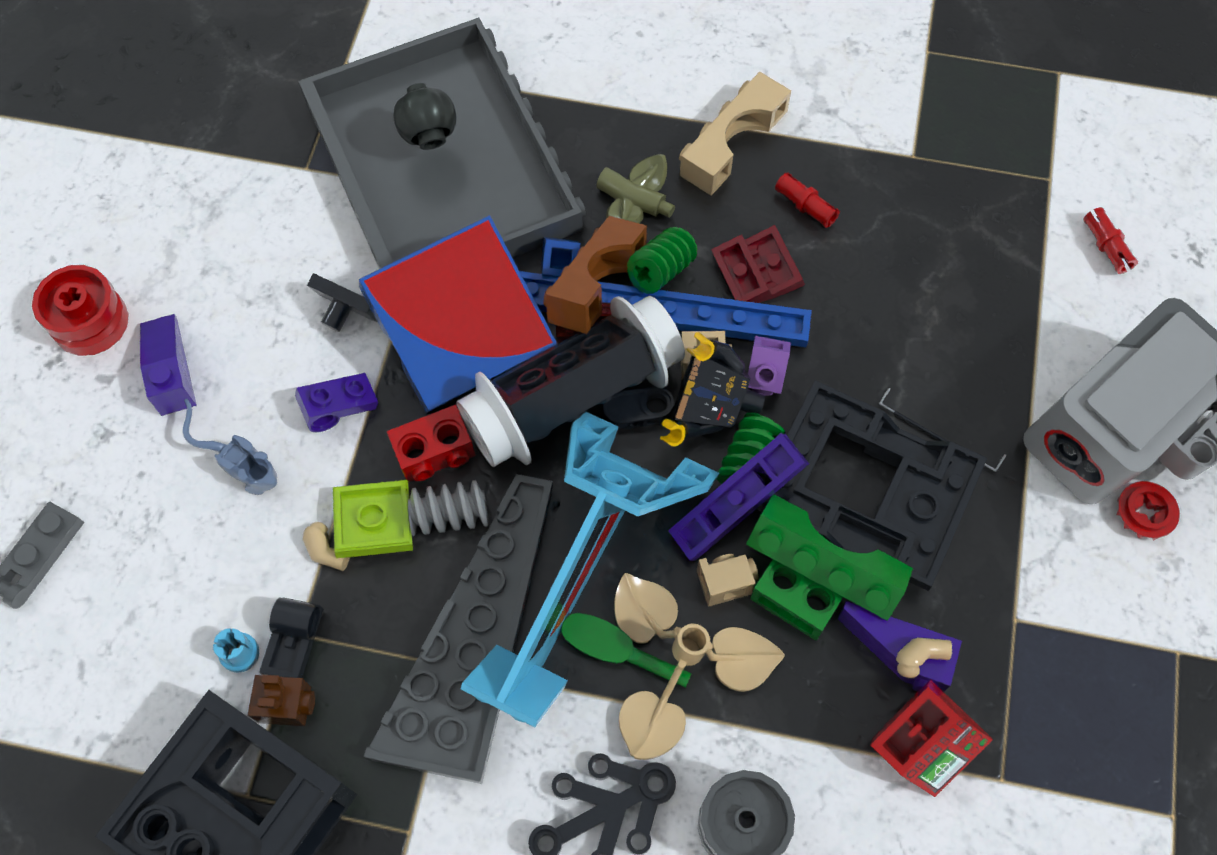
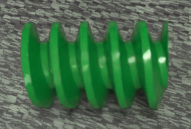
M670 227L665 229L630 256L627 262V273L634 287L643 293L653 294L688 267L690 262L695 261L697 256L696 242L692 235L682 228Z
M746 413L739 422V430L734 433L733 443L729 445L727 450L728 455L723 457L722 467L717 471L719 472L718 482L723 484L780 433L785 434V430L768 417L758 413ZM757 472L759 476H765L764 474Z

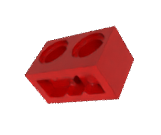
M457 405L387 431L404 477L408 482L426 480L432 477L438 470L446 467L455 468L462 466L469 461V458L475 456L472 441ZM446 437H458L457 441L452 444L442 443ZM415 449L424 450L419 457H407Z

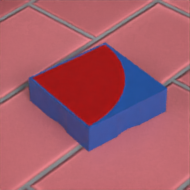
M490 215L359 279V288L381 330L391 340L397 351L402 369L426 414L475 388L476 373L482 372L490 380L557 345L550 328Z

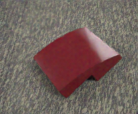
M775 225L745 240L741 234L711 249L735 300L761 303L805 285Z

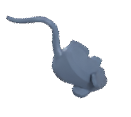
M188 399L184 400L187 412L182 433L188 443L198 448L218 451L219 454L214 455L218 465L227 474L245 483V490L251 494L261 495L264 491H268L277 485V473L271 462L267 460L268 455L262 451L257 452L247 439L233 435L232 441L226 445L215 441H198L192 438L189 434L192 407Z

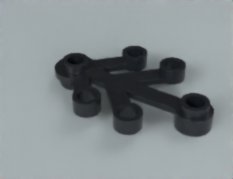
M602 753L595 754L590 758L588 762L590 775L596 780H605L611 777L633 785L632 787L617 794L576 781L568 773H560L554 777L552 790L557 798L561 800L575 798L597 806L557 828L550 825L536 827L531 832L528 841L529 849L533 855H559L563 844L603 822L605 824L598 848L591 855H613L626 810L641 801L636 828L629 832L626 845L632 854L644 855L651 847V836L649 834L657 806L670 800L676 788V779L673 772L662 763H648L639 770L611 761L607 755ZM604 760L608 764L607 771L603 774L594 772L592 768L594 762ZM650 778H660L663 782V788L657 792L651 791L647 785ZM562 779H567L572 783L571 790L565 794L558 792L556 789L557 783ZM636 834L643 835L647 840L646 846L641 850H636L631 845V838ZM544 836H549L554 840V846L548 852H543L538 847L539 840Z

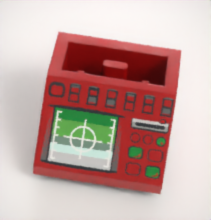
M930 679L874 735L870 745L902 777L936 797L993 738Z

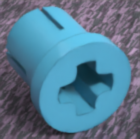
M224 629L214 639L213 650L215 654L219 657L220 663L231 672L247 671L256 663L259 657V646L256 640L249 634L242 633L237 629ZM238 642L241 644L240 648H236Z

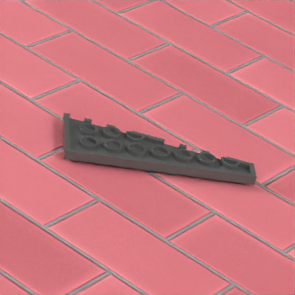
M516 474L496 510L497 514L488 531L479 541L478 549L470 564L462 572L461 580L453 595L445 603L422 645L418 659L409 675L405 676L400 686L401 690L390 710L386 711L382 718V724L372 743L366 748L364 754L366 760L478 784L483 783L500 709L477 700L474 696L460 688L462 682L496 645L514 653L553 490V481Z

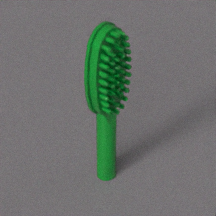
M575 613L569 615L563 621L562 635L565 640L588 656L616 664L628 661L667 680H670L676 666L633 647V642L629 635L606 620L592 615ZM683 670L676 684L686 688L692 673Z

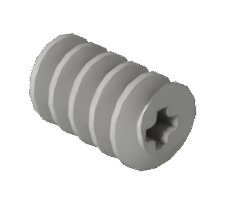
M472 480L469 492L465 491L461 482H457L454 494L450 493L446 484H442L439 496L435 495L431 486H427L424 498L420 497L416 488L411 490L410 499L408 500V513L412 536H415L418 525L423 534H430L433 523L438 532H445L448 521L453 529L458 531L461 528L463 519L470 529H474L478 517H480L485 527L489 526L485 491L480 489L476 480Z

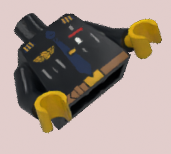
M696 332L694 335L700 341L699 346H694L693 349L687 348L691 357L673 408L675 420H679V422L675 423L670 419H665L662 422V426L671 431L667 436H661L660 440L674 447L680 445L684 439L718 432L725 426L733 427L740 410L760 414L765 400L764 394L747 390L750 377L745 370V363L732 347L726 343L709 340L700 332Z

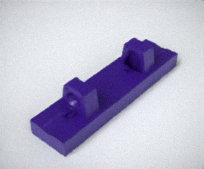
M780 433L668 531L688 559L696 561L809 465V463L788 436ZM757 472L764 474L771 482L766 485Z

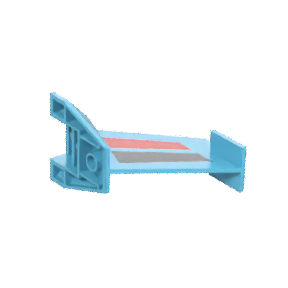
M588 412L582 414L572 424L564 482L595 496L596 499L519 654L517 655L496 645L462 682L460 688L474 696L477 700L488 703L511 715L515 720L525 722L534 728L563 691L568 681L542 668L562 631L563 621L571 614L624 512L627 511L636 516H641L706 493L719 475V472L685 457L666 479L610 453L618 426Z

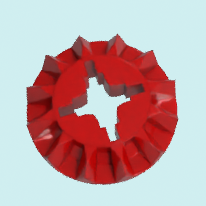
M1148 481L1135 482L1127 486L1117 499L1118 511L1116 515L1121 516L1124 521V529H1131L1137 533L1138 538L1148 537L1154 541L1170 534L1179 522L1180 511L1176 499L1167 489L1159 484ZM1143 503L1147 509L1159 511L1152 515L1150 520L1146 514L1136 512L1143 506Z

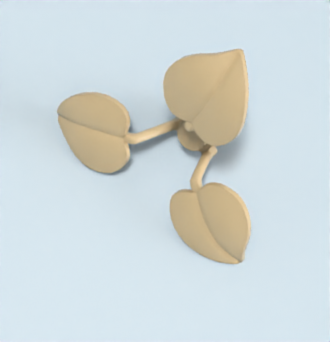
M625 573L619 582L614 599V614L618 627L629 635L632 641L640 644L647 643L655 634L661 639L675 638L672 653L678 661L660 699L652 692L640 691L630 695L624 701L619 712L618 721L621 735L630 755L637 760L654 759L670 751L681 739L686 725L685 713L679 706L667 703L686 665L697 664L706 653L710 661H717L715 673L719 681L732 690L745 692L751 691L763 684L771 672L783 660L785 654L768 639L743 628L730 627L722 629L715 634L712 643L710 642L707 630L698 624H688L682 628L676 627L671 631H663L671 628L677 619L678 605L675 598L663 586Z

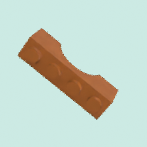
M608 216L600 228L597 227L593 236L587 244L579 249L577 256L570 265L564 267L561 276L553 286L547 288L544 295V306L547 307L548 323L587 334L602 314V288L597 280L610 274L627 272V262L630 256L647 244V225Z

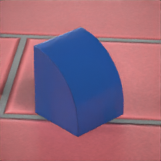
M544 237L541 273L561 276L564 267L569 266L577 256L581 243L573 240Z

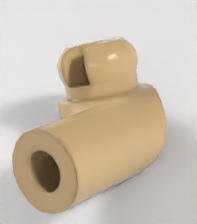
M314 522L305 528L302 540L311 560L344 571L350 557L336 559L334 548L330 547L327 541V526L321 522Z

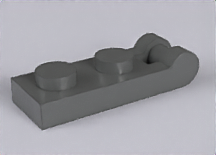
M50 501L46 504L0 565V596L3 597V602L6 605L17 609L27 601L85 523L84 521ZM16 574L22 576L17 583L13 585L10 583Z

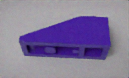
M171 314L140 323V367L147 399L161 416L187 409L184 402L185 399L189 400L191 407L197 406L176 315Z
M845 602L839 612L838 620L902 681L912 684V688L917 692L930 679L943 692L951 686L962 643L961 640L890 617L887 621L861 606ZM930 638L951 641L952 655L950 660L927 659L919 666L920 673L915 678L903 677L897 671L899 664L896 661L897 654L912 639Z

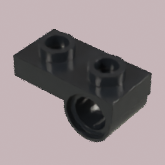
M279 597L276 600L270 615L269 629L272 634L259 671L261 675L303 678L324 610L321 605Z

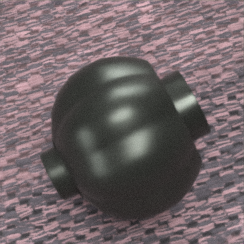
M416 83L406 89L407 94L400 98L394 107L393 119L398 134L407 143L419 145L422 150L435 149L444 145L446 137L450 136L454 131L457 119L451 98L440 89L427 88L425 83Z

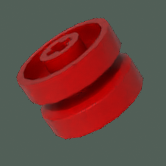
M68 265L55 270L40 282L33 295L32 309L35 319L66 352L78 356H86L106 351L121 339L127 328L129 313L125 302L114 290L109 280L96 268L86 265Z

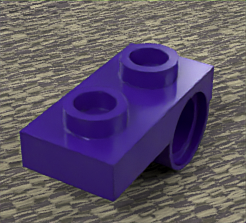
M366 373L297 387L295 392L297 403L308 429L315 433L331 429L339 422L341 417L375 410L378 404Z

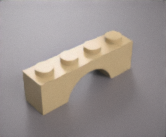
M760 71L751 81H745L739 89L738 95L731 102L727 101L722 106L718 117L712 123L707 122L703 126L699 137L692 144L688 143L682 149L679 156L681 161L680 176L712 196L731 175L734 154L727 145L728 140L737 133L746 130L769 132L787 113L791 90Z

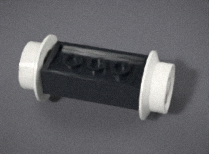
M617 296L611 300L610 308L612 315L595 323L587 334L578 332L491 381L482 372L476 373V391L458 400L456 403L468 431L490 465L495 467L512 456L525 465L530 464L531 455L526 442L529 443L545 438L552 429L565 422L577 420L584 411L596 404H604L610 401L614 394L626 387L642 383L645 378L658 388L667 386V368L684 359L685 349L675 323L662 304L654 297L647 296L631 305L624 298Z

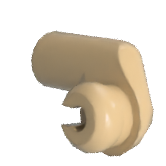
M930 638L912 639L897 654L896 661L899 663L897 666L898 673L906 678H915L920 673L919 666L927 659L950 660L952 655L951 641Z

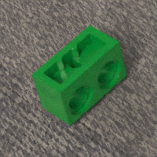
M774 559L756 584L751 596L752 601L817 641L843 599L841 595ZM784 576L790 580L792 587L781 589L775 585L773 578ZM807 598H820L825 604V609L820 611L812 609L807 603Z

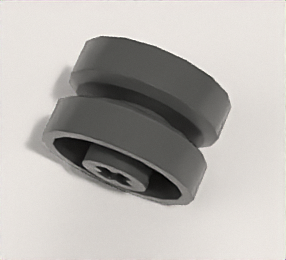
M741 770L726 774L711 786L700 807L697 828L702 846L709 855H781L786 851L794 835L795 814L790 797L777 781L761 772ZM740 814L744 819L752 818L754 823L750 828L741 826L739 823Z

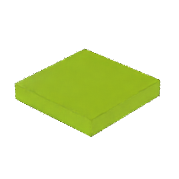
M408 480L333 487L334 551L336 559L413 551L408 513V500L410 499Z

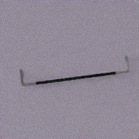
M891 388L887 389L879 405L938 440L947 441L901 413L882 404ZM1006 454L1003 455L996 469L986 463L984 466L996 472L1005 459Z

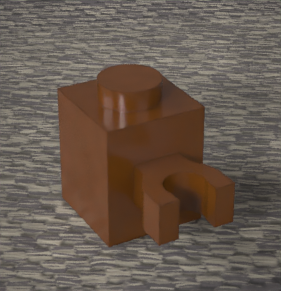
M255 675L247 716L262 724L305 726L307 715H312L314 710L315 693L311 691L312 687L303 678Z

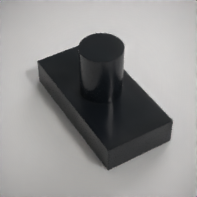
M312 274L307 286L319 296L331 301L321 320L323 325L340 332L350 311L377 322L364 296L317 274Z

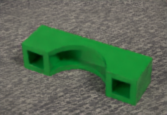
M775 494L772 495L763 510L746 545L887 621L906 592L913 568L878 549L870 553H856L834 545L813 527L807 511Z

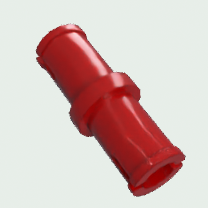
M789 172L784 173L775 185V190L795 203L798 211L801 213L807 212L823 224L825 228L830 227L840 214L839 209L818 196L819 192L815 188L806 187Z
M1103 207L1094 209L1099 222L1096 221L1091 211L1088 212L1083 221L1097 239L1096 246L1098 249L1106 253L1118 274L1127 272L1122 259L1125 260L1130 270H1132L1138 264V260L1124 242L1125 235L1122 230L1115 228Z

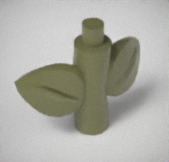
M657 154L639 161L632 167L628 179L608 167L604 168L598 178L597 189L616 199L607 209L606 218L612 216L640 224L643 220V212L655 217L659 213L669 218L672 216L675 205L665 201L666 195L658 192L663 187L667 177L665 155Z

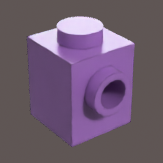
M755 336L748 369L750 377L748 388H752V391L764 395H772L773 392L781 394L791 342Z

